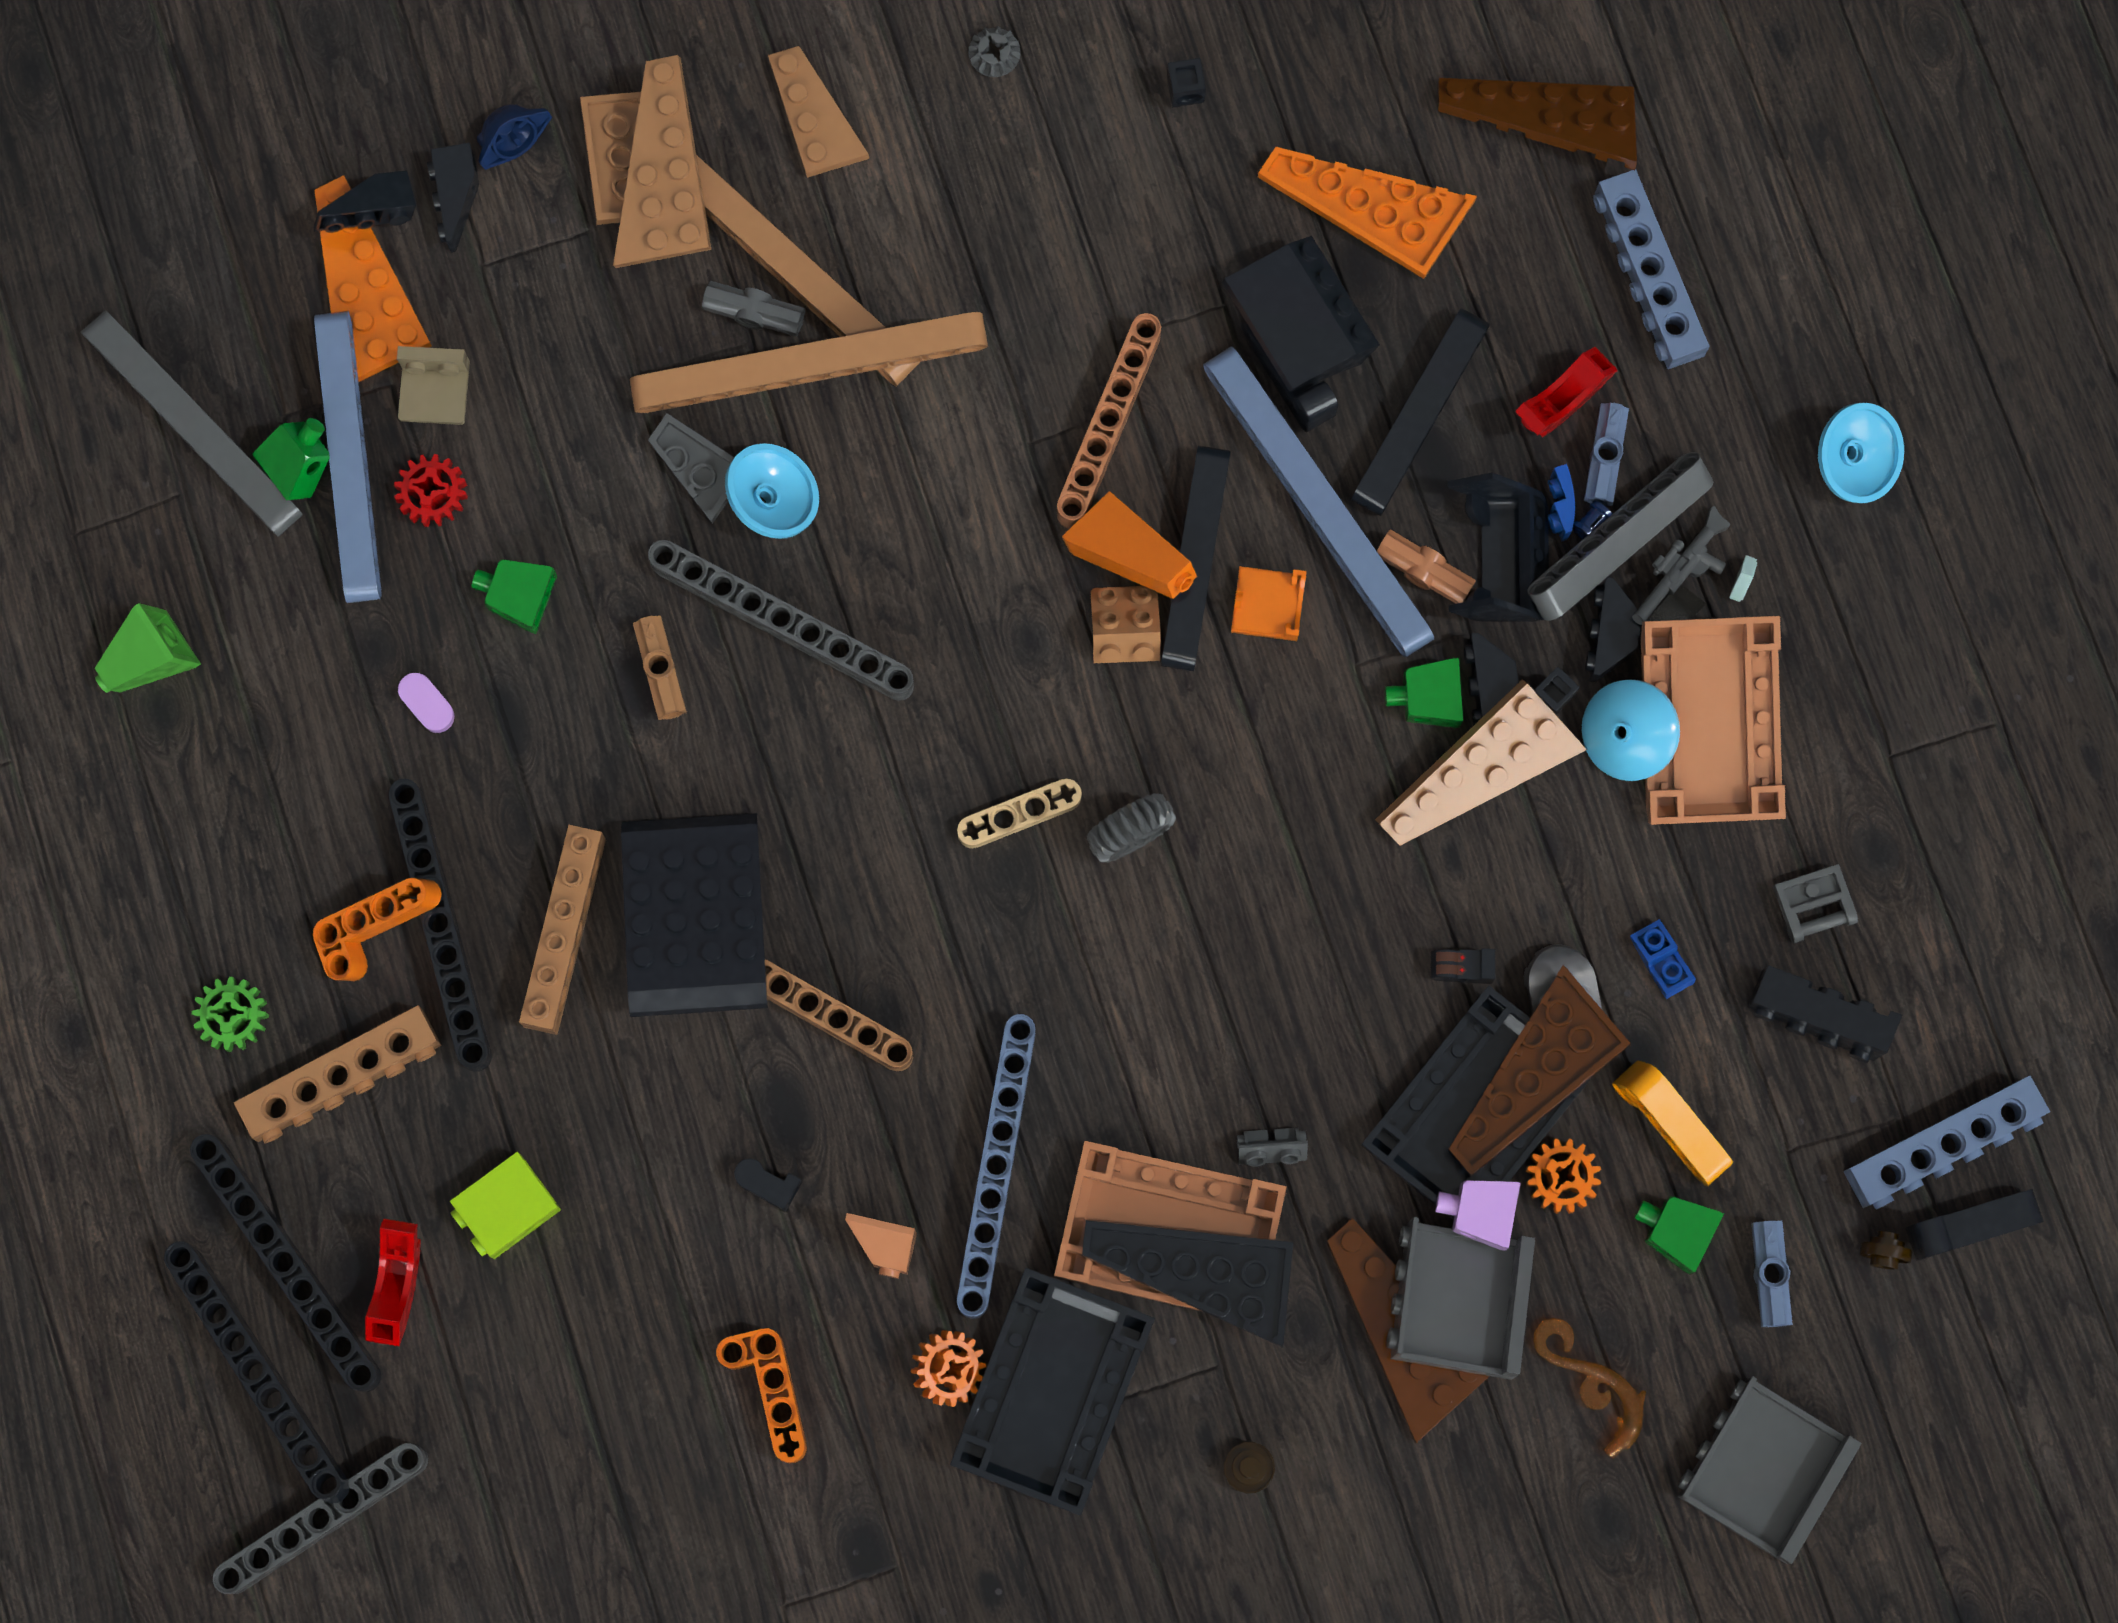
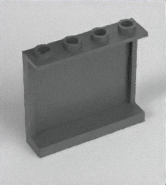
M1413 1217L1406 1226H1402L1399 1237V1246L1404 1247L1402 1260L1399 1259L1397 1261L1395 1269V1280L1400 1282L1398 1294L1394 1293L1391 1302V1314H1395L1394 1328L1390 1327L1387 1335V1348L1391 1349L1390 1359L1510 1380L1520 1375L1535 1238L1521 1236L1517 1240L1510 1239L1509 1248L1504 1251L1455 1233L1451 1228L1418 1223L1419 1218Z
M1752 1376L1748 1377L1745 1382L1740 1379L1730 1394L1734 1401L1728 1411L1722 1409L1715 1419L1712 1427L1717 1430L1710 1441L1705 1439L1698 1448L1695 1457L1699 1461L1693 1471L1687 1469L1681 1477L1677 1487L1682 1490L1677 1497L1781 1562L1792 1564L1862 1443L1851 1436L1845 1437L1756 1382L1757 1378Z

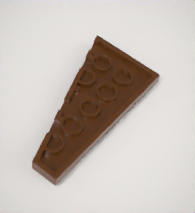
M1439 78L1438 80L1439 112L1472 122H1477L1481 119L1497 124L1496 129L1508 132L1509 128L1526 133L1525 138L1572 152L1579 149L1596 154L1595 159L1607 162L1608 158L1625 163V168L1636 169L1634 87L1459 78Z
M1564 965L1449 1148V1151L1470 1176L1478 1172L1631 1045L1628 1039Z
M1352 1218L1326 1242L1416 1444L1489 1376L1390 1359L1391 1349L1387 1348V1335L1390 1327L1394 1328L1395 1314H1391V1302L1394 1293L1398 1294L1400 1282L1395 1280L1396 1265Z

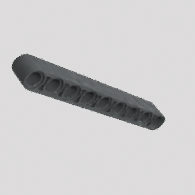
M106 310L80 331L94 348L277 537L282 535L303 515L291 500L286 501L275 484Z
M659 540L650 547L648 558L654 572L668 581L897 701L905 700L913 693V674L908 667L671 541ZM668 552L673 555L672 561L666 565L656 562L657 557L661 553ZM691 568H699L703 571L702 575L696 580H689L685 577L686 572ZM721 583H727L732 586L731 591L724 596L714 593L717 585ZM755 598L761 601L760 607L755 611H747L743 608L744 603L749 599ZM779 614H786L790 617L789 623L783 627L775 626L772 622L775 616ZM809 629H814L820 635L816 641L806 642L802 639L803 633ZM837 645H845L849 648L848 654L842 658L834 657L831 655V651ZM867 660L875 661L879 665L875 672L869 674L861 671L860 667ZM895 676H903L908 680V683L902 689H895L890 686V681Z

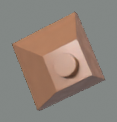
M847 1213L845 1218L847 1224L873 1266L880 1268L879 1274L899 1279L900 1273L908 1275L917 1237L915 1228Z

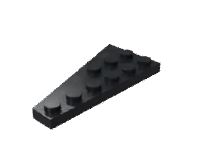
M1086 1220L1082 1250L1083 1257L1283 1348L1293 1242Z

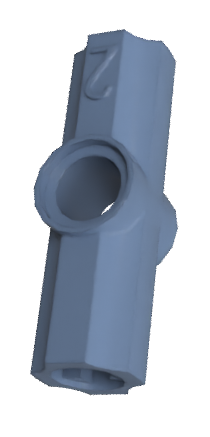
M1601 403L1599 407L1593 449L1589 456L1590 466L1584 501L1590 504L1593 501H1598L1604 506L1613 505L1629 408L1624 407L1622 404ZM1608 449L1613 453L1614 459L1604 460L1600 457L1598 451Z
M1783 1221L1751 1223L1755 1258L1753 1277L1758 1290L1761 1327L1792 1325L1788 1283L1790 1269L1786 1263ZM1767 1265H1773L1778 1269L1780 1275L1777 1283H1771L1765 1278L1764 1269Z

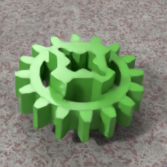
M229 977L227 985H224L220 979H216L215 989L212 990L204 986L203 990L207 994L206 997L195 998V1001L201 1007L192 1011V1015L200 1018V1021L196 1022L193 1026L196 1030H205L200 1038L205 1042L212 1039L211 1047L217 1050L221 1047L222 1043H224V1049L227 1052H232L234 1044L244 1050L246 1049L245 1040L249 1039L256 1043L258 1040L254 1035L255 1031L265 1032L266 1030L260 1024V1020L269 1018V1014L261 1011L260 1008L264 1007L267 1001L263 998L256 999L261 992L258 988L253 987L248 991L249 982L243 979L237 985L236 979ZM239 993L249 1000L252 1008L241 1005ZM222 995V999L212 1006L213 1002ZM231 1008L241 1013L231 1016L230 1021L221 1016L224 1013H230ZM209 1021L220 1024L221 1035L212 1029ZM246 1023H249V1025L247 1026V1028H246L244 1031H242L241 1033H239V1030H240Z

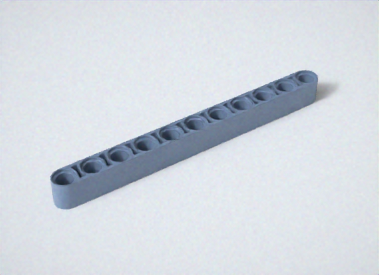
M1231 346L1204 363L1203 368L1214 387L1398 651L1406 658L1434 640V635L1424 618L1238 352Z

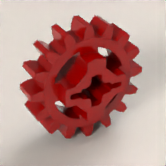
M434 454L431 461H427L424 455H420V463L417 465L409 460L410 470L408 472L405 470L399 471L403 482H394L396 490L401 492L394 497L397 503H403L400 507L403 515L410 513L409 518L414 524L421 518L424 527H428L431 520H435L438 527H440L444 517L453 521L454 517L451 512L454 509L463 511L459 500L468 499L467 493L460 490L468 486L465 478H459L462 474L461 469L458 466L451 469L453 463L449 458L441 463L438 454ZM441 473L451 479L452 486L442 482ZM432 486H435L437 491L433 490L430 496H427L425 491H430ZM410 496L420 499L421 508L416 507L411 502Z

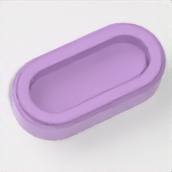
M410 673L400 681L398 687L400 698L427 730L433 733H441L452 726L454 722L453 708L425 675Z

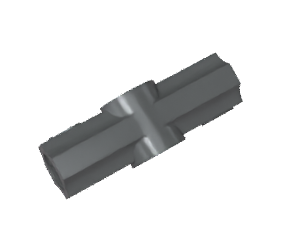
M710 281L707 285L702 303L703 310L733 318L744 327L754 330H762L764 327L795 337L801 331L805 315L804 307L773 299L770 294L755 288L741 290L714 281Z

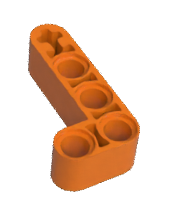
M408 878L318 921L313 929V939L327 976L339 981H357L363 978L367 972L368 965L361 942L435 908L441 901L442 893L439 885L429 879ZM391 901H393L394 909L393 912L390 914L389 904ZM364 914L365 924L362 928L360 921L362 915ZM334 928H336L337 930V937L335 940H333L332 936ZM347 959L348 969L345 972L343 965L344 961Z
M765 1328L723 1339L716 1349L717 1359L723 1366L731 1370L755 1366L775 1455L786 1463L800 1461L805 1456L807 1445L781 1336L774 1330ZM763 1336H773L776 1340L775 1350L770 1354H761L758 1350L759 1340ZM730 1344H738L742 1349V1356L735 1363H729L724 1358L725 1348ZM773 1369L781 1370L784 1375L783 1384L776 1389L769 1388L765 1382L767 1373ZM781 1403L788 1404L792 1410L790 1419L784 1423L777 1422L773 1417L774 1408ZM796 1425L797 1431H789L793 1442H799V1448L794 1450L795 1456L790 1457L787 1452L781 1451V1447L786 1445L785 1434L781 1433L777 1436L776 1429H788Z

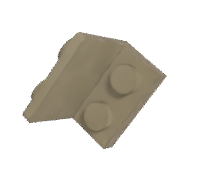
M398 346L397 360L402 368L398 419L401 422L463 425L465 423L470 360L465 350Z

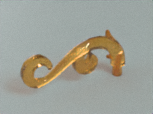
M1551 1318L1544 1320L1534 1332V1348L1542 1358L1556 1366L1589 1375L1581 1383L1579 1390L1581 1401L1585 1406L1592 1410H1601L1610 1403L1611 1392L1608 1390L1605 1393H1599L1597 1387L1600 1383L1609 1385L1619 1395L1624 1407V1419L1617 1418L1618 1431L1613 1434L1614 1439L1603 1449L1611 1459H1614L1624 1448L1628 1450L1639 1437L1643 1424V1407L1646 1391L1642 1390L1637 1395L1634 1388L1624 1377L1601 1364L1553 1354L1546 1346V1339L1552 1334L1560 1335L1564 1340L1563 1351L1569 1352L1574 1344L1573 1329L1569 1323L1562 1319Z

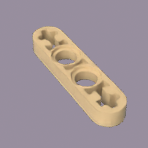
M1061 779L969 815L958 824V839L968 848H977L1072 811L1081 802V788L1074 780ZM1066 787L1068 791H1075V794L1072 795L1071 803H1067L1065 799H1060L1054 802L1057 809L1050 810V801L1045 795L1046 793L1051 792L1053 799L1061 795V788ZM1036 798L1043 801L1045 804L1044 812L1039 816L1028 814L1025 806L1029 800ZM1000 811H1008L1012 814L1014 821L1008 828H999L994 823L995 815ZM989 817V825L994 832L993 834L988 835L986 828L978 832V839L972 840L971 836L964 837L963 834L967 832V825L973 824L975 828H979L985 825L982 818Z

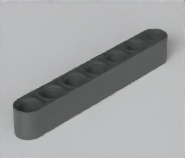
M1691 452L1679 457L1529 586L1528 594L1544 620H1554L1565 614L1713 486V478L1699 453Z
M405 1443L398 1446L348 1479L349 1490L354 1489L359 1496L358 1504L354 1508L348 1509L344 1505L343 1500L338 1503H328L318 1499L220 1564L213 1573L214 1587L223 1594H239L421 1474L428 1465L427 1452L423 1447L416 1444ZM414 1450L418 1455V1463L414 1468L408 1470L403 1466L402 1457L407 1451ZM383 1469L387 1472L389 1480L384 1488L377 1489L373 1484V1476L378 1470ZM320 1509L326 1510L329 1515V1522L322 1529L317 1528L313 1521L315 1513ZM293 1528L299 1534V1542L294 1548L290 1549L284 1543V1535L289 1529ZM261 1548L265 1549L269 1554V1562L264 1568H259L254 1562L255 1553ZM231 1568L235 1569L239 1574V1582L234 1588H229L224 1581L226 1572Z

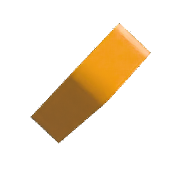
M1637 1060L1612 1083L1617 1093L1628 1104L1641 1110L1686 1167L1703 1185L1709 1186L1733 1164L1727 1152L1656 1067Z

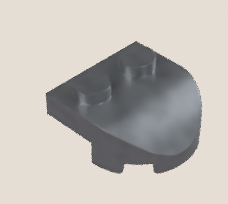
M1560 944L1544 947L1535 953V957L1524 971V986L1527 988L1532 1015L1563 965L1602 1009L1594 969L1581 953L1569 946Z

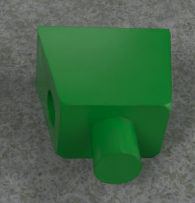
M308 418L306 422H292L279 425L252 454L286 501L311 498L329 461V452L319 440L325 431V427L317 419Z
M500 560L494 574L477 569L473 577L472 588L487 593L485 605L488 610L536 634L557 574L554 568L550 566Z
M1459 658L1405 669L1402 686H1385V705L1405 706L1407 722L1460 728L1463 722Z
M1669 1196L1665 1199L1661 1209L1643 1200L1634 1219L1651 1227L1645 1239L1649 1246L1685 1273L1691 1275L1696 1272L1724 1213Z

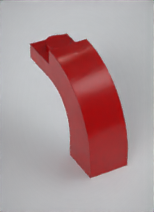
M1593 347L1582 353L1547 389L1523 402L1515 412L1521 417L1522 424L1528 430L1544 437L1582 407L1618 370L1596 347Z
M383 1218L380 1226L378 1275L374 1293L365 1316V1341L400 1346L410 1315L419 1267L421 1239H417L418 1224Z

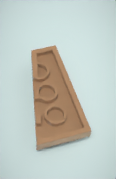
M797 46L768 55L807 178L869 159L868 152L801 48Z
M641 92L580 97L596 225L620 223Z

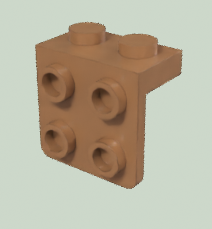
M1145 586L1092 589L1091 610L1094 663L1160 661L1158 592Z

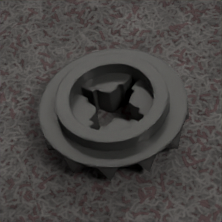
M999 26L989 29L984 27L980 33L973 36L970 43V62L979 73L985 76H1004L1010 73L1019 62V40L1013 36L1011 30L1006 31ZM990 41L997 48H1003L1000 50L999 62L993 54H985L989 51Z

